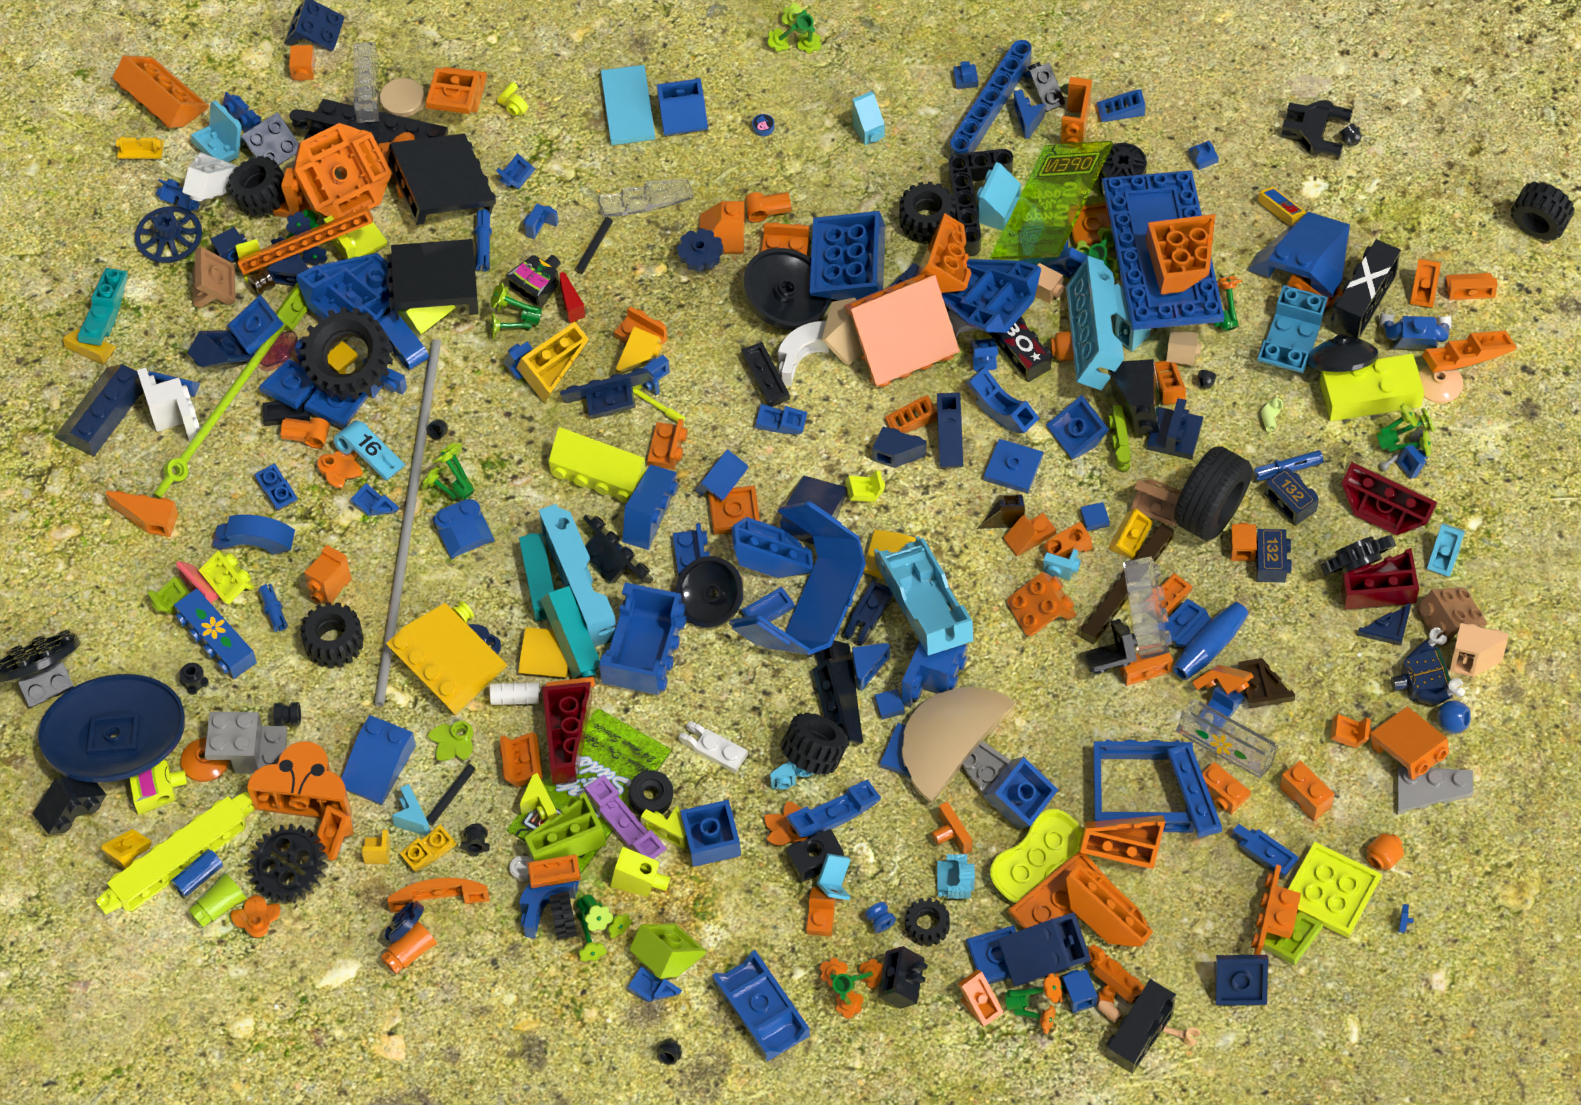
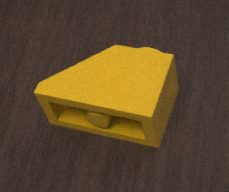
M634 327L616 370L624 373L648 363L654 356L658 357L663 346L660 344V337Z

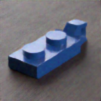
M1238 824L1232 832L1231 837L1240 843L1239 847L1268 869L1274 871L1276 865H1280L1279 876L1283 879L1298 862L1299 857L1259 829L1257 831L1254 829L1249 831Z

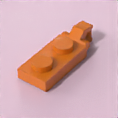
M1095 944L1090 946L1088 952L1091 961L1088 963L1094 968L1093 973L1127 1002H1135L1145 986L1138 978L1127 972L1120 963L1106 955L1103 949Z

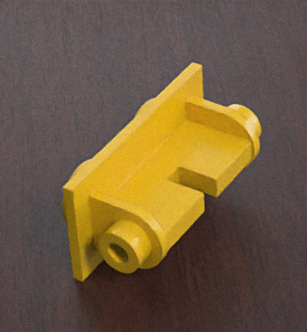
M121 136L116 139V147H119L117 158L162 159L164 140L157 137L136 139Z

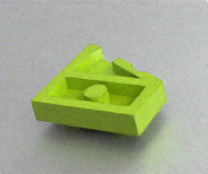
M1299 912L1296 915L1291 938L1288 939L1267 932L1263 948L1296 965L1322 930V923Z

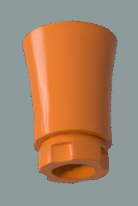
M417 921L402 938L386 948L387 951L380 958L397 975L403 968L406 969L423 953L437 945V942L429 931Z

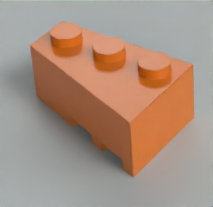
M1164 816L1084 822L1079 843L1080 853L1154 869L1165 825Z

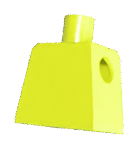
M622 847L610 887L648 897L652 887L667 891L671 877L657 873L658 861Z

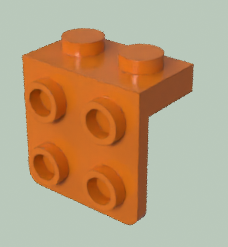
M1042 571L1007 599L1009 607L1026 635L1033 636L1058 616L1069 621L1077 616L1073 609L1075 604L1063 592V583L1057 576L1053 577Z

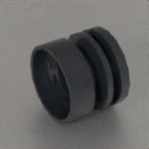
M1125 142L1108 146L1102 152L1103 155L1099 161V191L1104 196L1101 183L1102 178L1146 174L1147 159L1144 152L1134 144Z

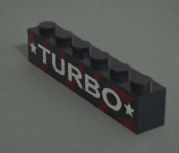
M1022 316L1007 333L987 332L1027 382L1051 370L1052 353L1047 347L1042 346L1036 333L1027 328Z

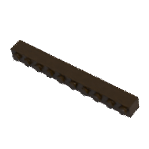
M1163 523L1154 529L1152 537H1148L1145 546L1139 549L1137 557L1130 561L1128 569L1122 572L1120 580L1115 581L1113 589L1105 595V600L1098 604L1096 612L1092 613L1087 624L1084 623L1081 627L1082 639L1093 645L1096 643L1110 624V621L1114 619L1174 538V529Z

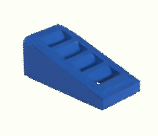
M1133 90L1097 102L1101 122L1145 116V101L1142 90ZM1106 108H1110V113L1106 112Z

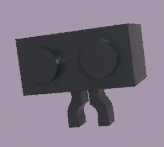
M904 946L886 951L878 997L899 1009L917 1004L920 984L924 983L926 977L922 976L923 970H926L928 964L924 963L925 958Z

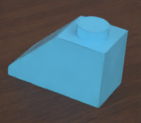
M873 91L852 99L853 127L864 145L884 138L885 124Z

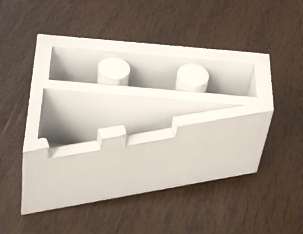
M200 152L196 156L195 161L188 167L182 192L190 195V198L195 201H203V199L207 198L212 199L214 196H223L229 193L227 183L230 180V174L234 173V169L239 166Z

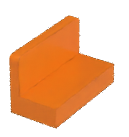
M1491 273L1446 276L1449 300L1495 298L1498 286L1497 277H1492Z
M1159 646L1137 653V661L1130 662V665L1125 667H1118L1126 686L1171 673L1173 659L1170 652L1165 654L1163 648Z

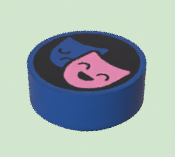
M759 114L754 117L752 121L754 133L759 136L772 134L775 129L774 119L768 114Z

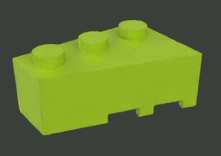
M585 792L570 807L566 805L561 809V813L550 821L548 819L524 837L532 862L577 854L578 857L607 845L603 827Z

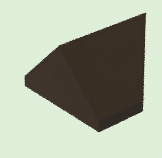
M999 495V500L977 529L1012 528L1021 516L1025 515L1023 495Z

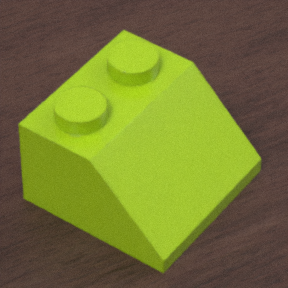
M676 923L641 924L629 949L637 956L639 962L647 965L652 970V973L661 979L679 977L707 952Z

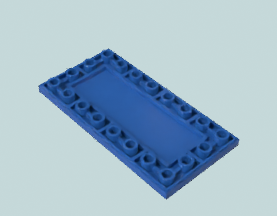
M1192 170L1102 178L1101 183L1131 329L1139 330L1224 322V312L1212 258L1208 276L1184 292L1161 294L1145 241L1148 222L1202 216Z

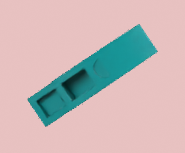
M105 268L91 297L92 306L78 334L79 342L101 346L104 337H109L122 302L128 276L127 271Z

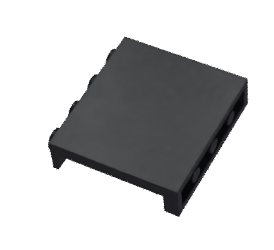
M465 133L390 143L386 159L416 225L424 224L428 214L484 207L491 215L496 204V196L488 185V178L483 174L480 161L476 158L472 143L468 141Z
M473 239L391 245V254H387L388 268H392L388 269L389 296L394 298H389L390 312L395 311L396 321H399V309L469 304V315L479 314Z

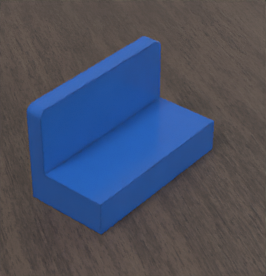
M727 449L696 487L695 491L702 496L708 490L720 501H723L746 472L748 465Z

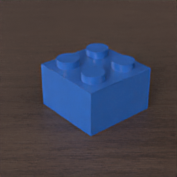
M1020 757L1009 762L983 797L1017 829H1022L1033 824L1058 792V789L1025 757Z
M729 799L680 810L693 867L741 856L740 841Z

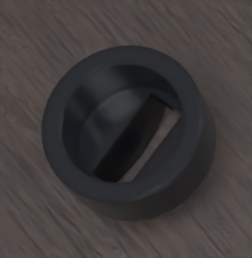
M1199 370L1197 375L1198 386L1203 389L1211 388L1215 383L1217 375L1209 370Z
M436 419L428 425L427 430L432 438L441 439L448 432V425L444 420Z

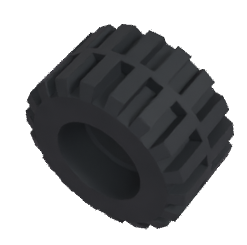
M258 156L255 159L252 157L248 161L240 163L241 165L234 169V173L230 174V180L227 183L228 191L239 209L246 215L250 214L251 217H256L257 215L261 217L266 213L271 214L273 210L279 209L281 207L280 204L285 203L286 199L281 187L284 173L277 162L267 156L265 158Z
M920 182L918 186H910V191L905 190L903 197L900 198V227L903 228L905 235L909 234V238L912 240L918 239L919 243L927 241V244L931 242L944 213L956 220V201L954 200V195L949 193L947 187L942 188V184L937 183L934 185L933 182H928V184ZM923 210H933L937 213L933 215H922L918 212Z
M1544 182L1527 183L1522 188L1510 212L1511 218L1514 219L1513 222L1519 226V229L1537 239L1549 241L1556 240L1562 236L1574 215L1575 208L1573 207V202L1559 188L1557 189L1553 185H1548Z
M327 602L326 606L323 607L321 604L317 605L315 611L311 609L308 612L309 617L304 616L302 620L303 625L300 627L301 638L305 652L308 657L310 656L313 663L318 661V665L321 667L328 665V668H334V665H338L340 668L344 666L343 663L345 662L348 664L353 662L352 657L357 658L359 656V650L363 648L364 636L360 620L357 618L356 612L354 610L351 611L349 606L345 605L342 607L341 603L336 602L335 605H331V602ZM331 630L344 632L335 640L327 641L321 639L323 634Z
M799 713L793 717L782 739L781 750L784 756L791 763L795 764L796 767L809 773L827 775L837 769L849 741L844 730L828 718L815 713Z

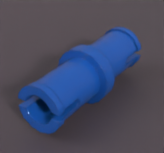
M267 584L259 587L258 592L264 603L263 610L269 616L273 630L275 632L278 629L279 632L283 631L288 627V623L282 612V603L277 600L272 584L268 586Z

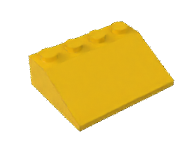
M446 603L404 626L386 643L391 651L454 715L464 708L508 666Z

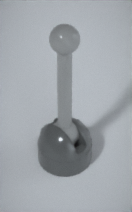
M1420 428L1414 430L1410 434L1409 443L1420 442V437H1423L1424 431ZM1404 449L1387 462H1382L1380 464L1381 470H1388L1389 465L1400 457Z

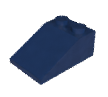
M803 475L786 506L810 501L837 519L848 492L847 487ZM782 515L780 520L781 529L786 530L797 540L814 544L811 534Z

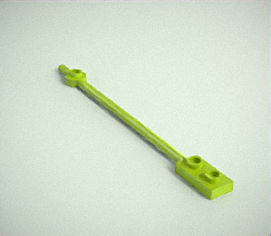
M296 283L275 312L284 325L259 347L181 456L170 459L165 463L163 468L165 478L153 493L155 498H162L173 482L182 481L187 477L189 472L187 462L283 330L293 331L309 309L298 283ZM172 467L176 470L175 474L172 472Z

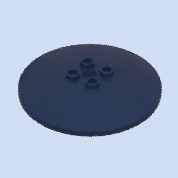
M114 674L98 677L68 690L49 707L40 723L38 731L39 746L47 763L57 772L69 778L96 783L127 779L153 768L175 749L185 728L184 708L178 695L169 686L154 678L136 674ZM113 734H119L116 737H111Z

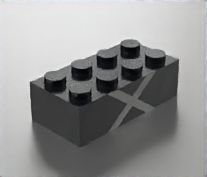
M1377 239L1371 247L1367 246L1363 254L1364 260L1362 263H1357L1353 271L1354 277L1352 280L1348 279L1346 281L1342 297L1338 296L1333 304V309H1335L1331 317L1333 333L1350 337H1361L1397 275L1401 249Z

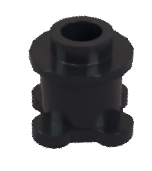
M188 663L180 670V684L187 688L190 695H195L199 689L207 687L209 681L208 678L203 677V668L197 663Z
M475 823L464 829L463 834L466 839L460 843L462 850H466L473 857L490 850V844L485 843V838L488 836V830L485 827Z

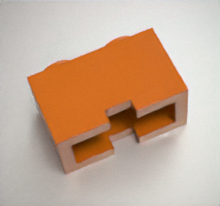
M1301 760L1282 774L1280 789L1290 799L1296 801L1313 821L1332 808L1335 793Z

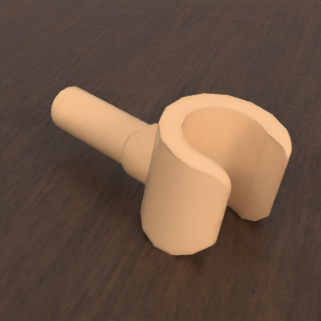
M1165 1026L1163 1030L1165 1033L1182 1038L1187 1046H1194L1197 1043V1040L1191 1039L1189 1035L1195 1037L1200 1035V1031L1194 1027L1189 1028L1187 1031H1180Z

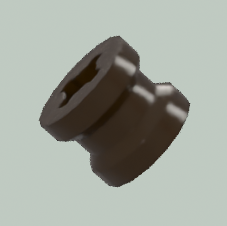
M264 267L256 275L251 274L247 277L250 286L258 296L262 295L264 290L275 287L274 280Z

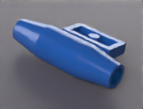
M1187 599L1157 630L1158 636L1173 646L1185 647L1173 666L1174 673L1182 680H1188L1210 664L1235 637L1248 616L1247 609L1239 602H1234L1211 619L1207 610Z

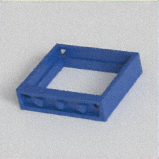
M1106 739V741H1094V821L1163 815L1165 819L1163 832L1194 833V826L1186 804V812H1102L1101 759L1169 760L1167 749L1191 743L1193 748V742H1180V740L1174 742H1162L1160 740L1138 742L1132 739L1125 741H1111L1109 739Z

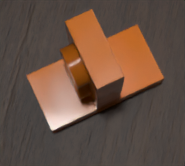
M286 168L281 185L286 201L280 204L281 207L279 209L273 210L274 216H294L295 212H301L304 209L312 211L292 172L293 168Z

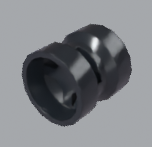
M275 702L273 710L275 726H284L288 722L292 726H300V702H291L289 706L283 702Z

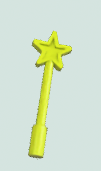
M642 384L633 386L634 394L663 411L667 417L677 423L678 419L685 421V416L672 408H667L640 391Z

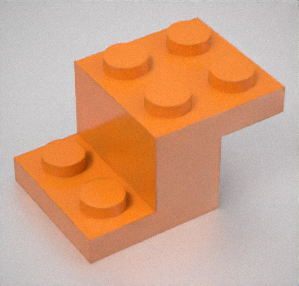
M450 67L436 68L426 99V108L470 114V112L477 113L487 81V72Z

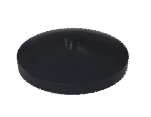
M787 248L764 250L750 260L742 276L741 288L747 305L757 317L776 328L795 330L802 325L818 322L827 312L831 302L830 298L810 295L811 258L796 250Z

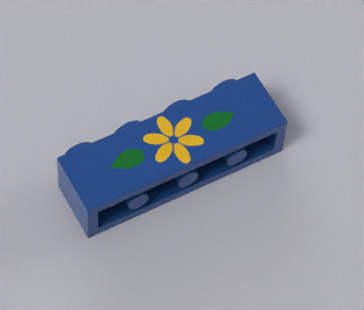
M195 589L174 604L177 613L175 618L182 627L185 625L188 627V632L196 643L200 641L204 645L203 650L209 658L214 657L218 661L217 665L224 674L228 673L235 679L257 663L254 651L198 589Z

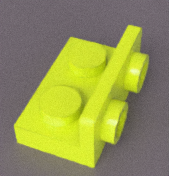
M218 550L199 569V572L223 602L230 604L245 588L253 590L255 586L250 581L252 579L251 575L237 565L239 561L233 554H226Z

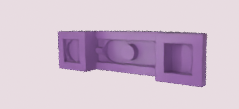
M602 775L584 789L607 825L630 850L652 859L666 851L667 848L653 831L650 830L648 832L618 797L619 791L605 775Z

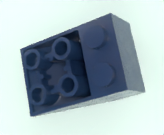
M1075 912L1050 919L997 939L1013 987L1046 978L1050 973L1056 975V973L1060 974L1083 967L1091 961Z

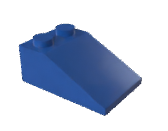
M369 715L357 736L341 777L346 791L383 805L416 747L413 732Z

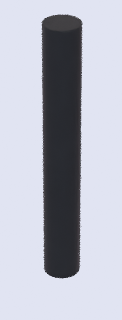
M605 217L575 269L577 273L583 274L613 223L611 218Z
M467 764L426 818L429 825L433 826L468 781L476 770L474 766Z

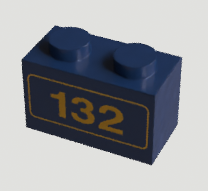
M1288 467L1266 482L1264 495L1295 526L1317 511L1319 501L1317 493L1313 489H1309L1302 482L1301 477L1297 473H1293Z
M1257 529V582L1286 583L1287 574H1291L1292 561L1287 559V553L1291 552V539H1287L1286 529Z

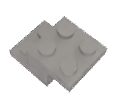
M210 712L205 749L206 760H231L235 774H253L263 766L278 764L279 758L287 746V726H262L258 712Z

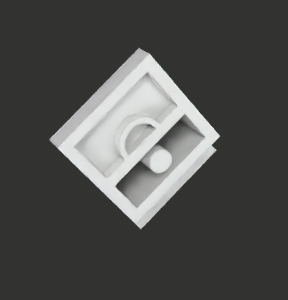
M146 368L137 370L156 431L184 424L189 442H191L197 434L196 430H199L200 427L187 386H182L179 378L156 384L154 375L149 376Z

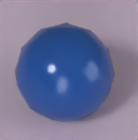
M1451 700L1440 706L1437 712V722L1443 731L1450 734H1458L1469 727L1471 713L1468 706L1464 703Z

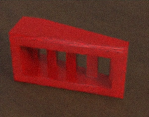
M562 271L559 273L560 287L569 323H573L585 317L584 303L566 273Z

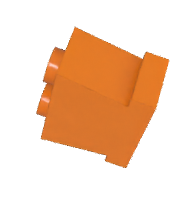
M326 545L321 551L322 554L304 574L310 598L317 604L323 603L326 605L327 602H331L332 605L343 587L347 586L352 578L346 555Z

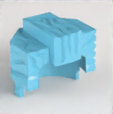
M947 854L945 861H937L938 897L943 896L948 899L971 898V891H974L975 868L974 864H967V854Z

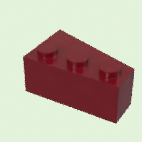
M1412 548L1406 549L1404 553L1397 556L1386 557L1384 561L1377 564H1368L1343 574L1341 593L1344 610L1415 604L1418 598L1419 584Z

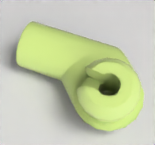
M1279 398L1270 400L1261 410L1263 423L1268 432L1277 429L1275 417L1283 408V402Z

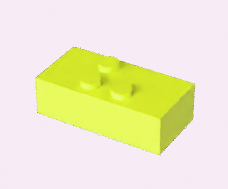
M1413 354L1377 359L1367 367L1352 371H1321L1319 384L1330 422L1401 411L1400 405L1403 403L1411 409L1422 407L1424 389Z

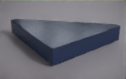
M1406 604L1405 607L1376 619L1374 623L1364 628L1360 627L1357 636L1401 646L1411 604Z

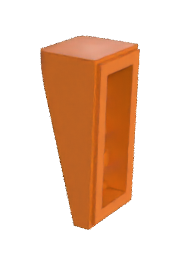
M1166 360L1154 362L1162 403L1164 405L1175 404L1177 398L1186 400V387L1176 363L1166 362Z
M926 395L885 416V420L889 428H895L902 433H907L937 422V411L930 397ZM916 412L919 416L917 418H915L914 413ZM905 416H908L909 422L905 420ZM899 419L902 426L898 427L895 420Z

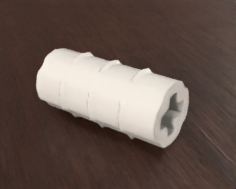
M540 682L490 684L491 705L540 704Z

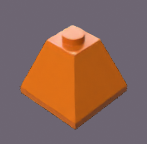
M721 201L700 214L699 229L711 230L714 232V237L721 238L723 254H744V201Z

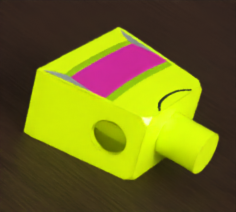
M163 760L153 768L130 777L134 805L138 815L174 802L176 800L174 787L188 784L185 770L171 773L168 762Z

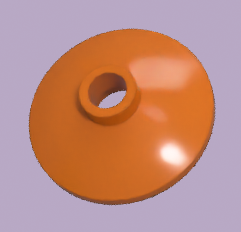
M200 738L191 742L181 755L182 770H185L186 776L194 781L209 782L219 778L227 770L230 760H206V757H200L205 754L207 738Z

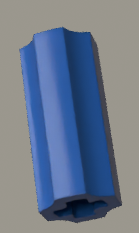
M208 849L174 877L171 883L177 892L186 898L222 868L223 863L212 850Z

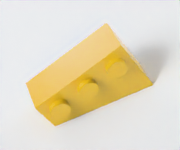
M573 322L523 356L516 368L545 403L583 351L589 339L577 323Z

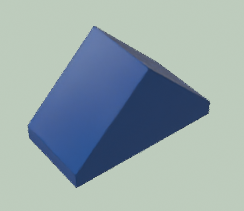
M882 643L852 647L857 688L860 691L867 686L890 658L889 644Z

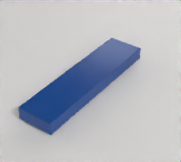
M1191 743L1167 749V756L1197 837L1201 838L1222 832V825Z

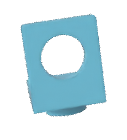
M826 855L817 885L828 897L850 900L851 896L842 887L851 860L847 856Z

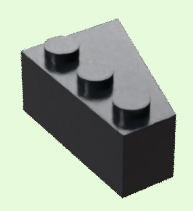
M1149 979L1129 1014L1125 1015L1121 1021L1116 1035L1112 1034L1105 1046L1108 1048L1107 1059L1133 1074L1164 1030V1027L1173 1017L1176 994Z

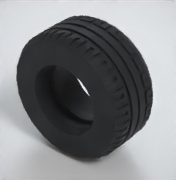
M1223 446L1210 449L1198 462L1180 493L1174 511V519L1177 525L1203 540H1211L1217 537L1232 519L1246 494L1253 474L1250 462Z

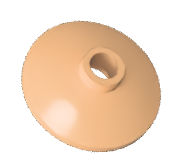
M1426 365L1419 371L1424 389V398L1435 403H1447L1460 395L1463 388V379L1457 369L1432 372L1430 367Z

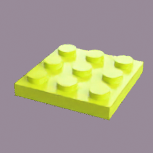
M1314 842L1288 889L1301 893L1297 913L1302 912L1321 922L1322 926L1349 938L1382 879V874Z

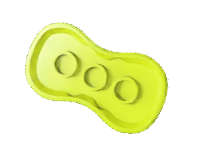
M1049 809L1041 812L1031 825L1024 840L1018 845L1001 852L994 859L990 869L994 885L1006 898L1017 903L1080 851L1079 843L1083 829L1074 818L1062 810Z

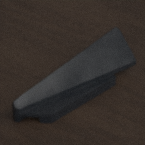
M834 640L831 647L815 653L819 665L812 670L824 717L841 727L850 743L860 745L863 743L850 645Z

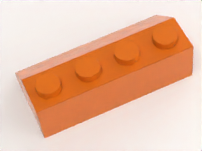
M123 55L112 77L119 83L121 89L132 94L135 101L147 107V111L161 119V123L168 128L185 127L209 107L205 101L153 57Z

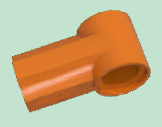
M753 192L744 199L748 218L751 222H761L769 215L791 212L788 192L766 196L759 192Z
M285 418L282 421L280 435L282 439L305 442V444L312 448L320 449L325 446L330 424L321 418H312L310 421Z

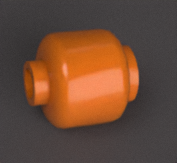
M1071 331L1057 332L1054 338H1051L1052 356H1056L1058 361L1074 360Z
M1379 834L1367 847L1368 862L1377 870H1390L1404 855L1401 839L1395 834Z

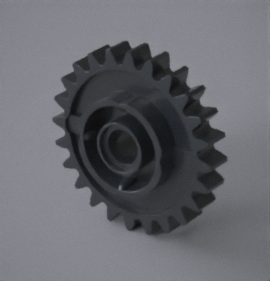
M1392 535L1381 537L1377 540L1370 536L1335 551L1336 557L1325 561L1320 566L1325 576L1339 571L1346 574L1381 560V554L1394 548L1396 543Z

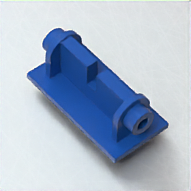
M225 92L222 106L226 108L227 112L234 119L240 122L241 130L244 133L262 122L259 115L252 109L248 110L249 106L239 95H230L228 92Z
M169 178L167 182L161 179L158 180L163 184L162 188H158L156 196L160 200L175 204L177 197H179L177 206L189 211L198 210L200 203L191 199L190 195L183 193V188L179 187V182Z

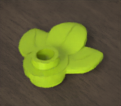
M457 721L453 725L441 724L428 734L430 740L439 743L436 751L438 761H449L456 755L464 761L473 751L471 740L474 731L472 726L465 721ZM460 732L466 733L465 735L458 736V733Z

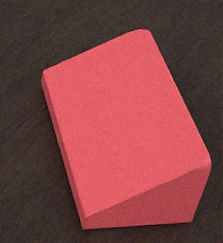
M181 561L176 563L179 576L193 591L198 589L210 603L219 598V595L194 565Z

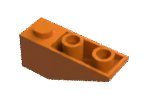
M106 491L109 505L146 533L171 537L178 516L175 501H171L168 498H151L144 494L132 495L123 491Z

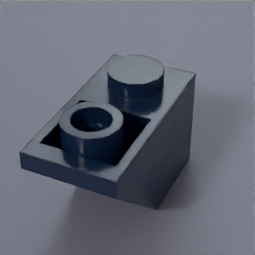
M883 426L872 448L873 461L896 468L923 458L927 453V440H923L917 435L911 436L900 432L898 429Z

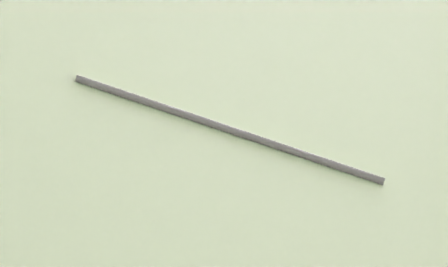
M438 339L432 340L375 697V705L378 707L384 706L392 658V651L386 643L396 633L441 341Z

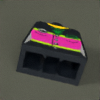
M532 255L506 274L507 287L533 306L543 308L559 285V275L556 269L561 265V262L554 255H550L545 261L536 255Z

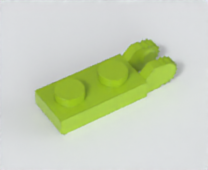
M1121 405L1112 406V415H1108L1109 428L1114 429L1115 434L1112 435L1113 449H1117L1116 468L1122 473L1127 472L1130 468L1131 453L1123 409Z

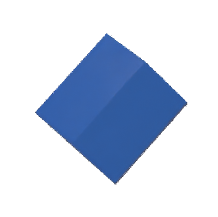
M1083 395L1079 396L1046 424L1072 459L1094 449L1109 430Z

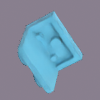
M215 100L210 104L209 126L191 134V142L202 153L230 162L239 157L241 124L227 112L224 106Z

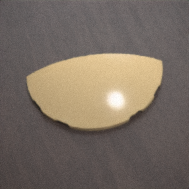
M974 687L953 688L952 690L938 693L924 701L907 722L903 733L904 739L901 750L904 767L907 766L911 775V783L916 790L932 804L957 775L964 762L982 741L993 733L1016 706L1017 702L1001 693Z

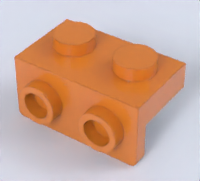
M530 732L512 740L505 735L500 737L501 746L499 747V752L503 760L502 774L506 781L518 788L529 784L532 776L538 773L540 779L543 778L538 738L535 733Z

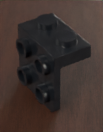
M1120 619L1110 621L1114 644L1079 653L1080 660L1089 672L1099 674L1107 671L1108 668L1115 666L1125 667L1130 665V662L1137 661L1135 647H1138L1136 636L1130 632L1129 626H1125Z

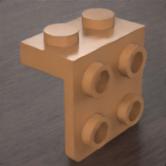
M1463 587L1432 589L1416 607L1430 631L1433 628H1440L1442 630L1437 635V639L1442 635L1447 637L1446 643L1442 645H1447L1457 634L1460 623L1475 624L1480 628H1484L1487 625L1482 611L1471 598V594Z

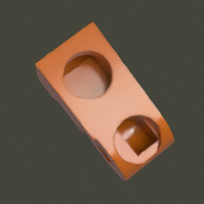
M1080 521L1049 539L1045 543L1044 549L1047 553L1068 559L1071 557L1073 549L1078 550V553L1081 551L1085 553L1093 549L1091 536Z

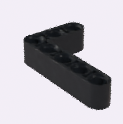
M996 149L954 154L949 159V182L951 193H953L954 200L956 201V220L964 224L966 236L964 248L968 256H976L981 251V230L973 182L985 181L987 172L993 170L996 162L1000 163L1012 174L1013 154L1010 150Z

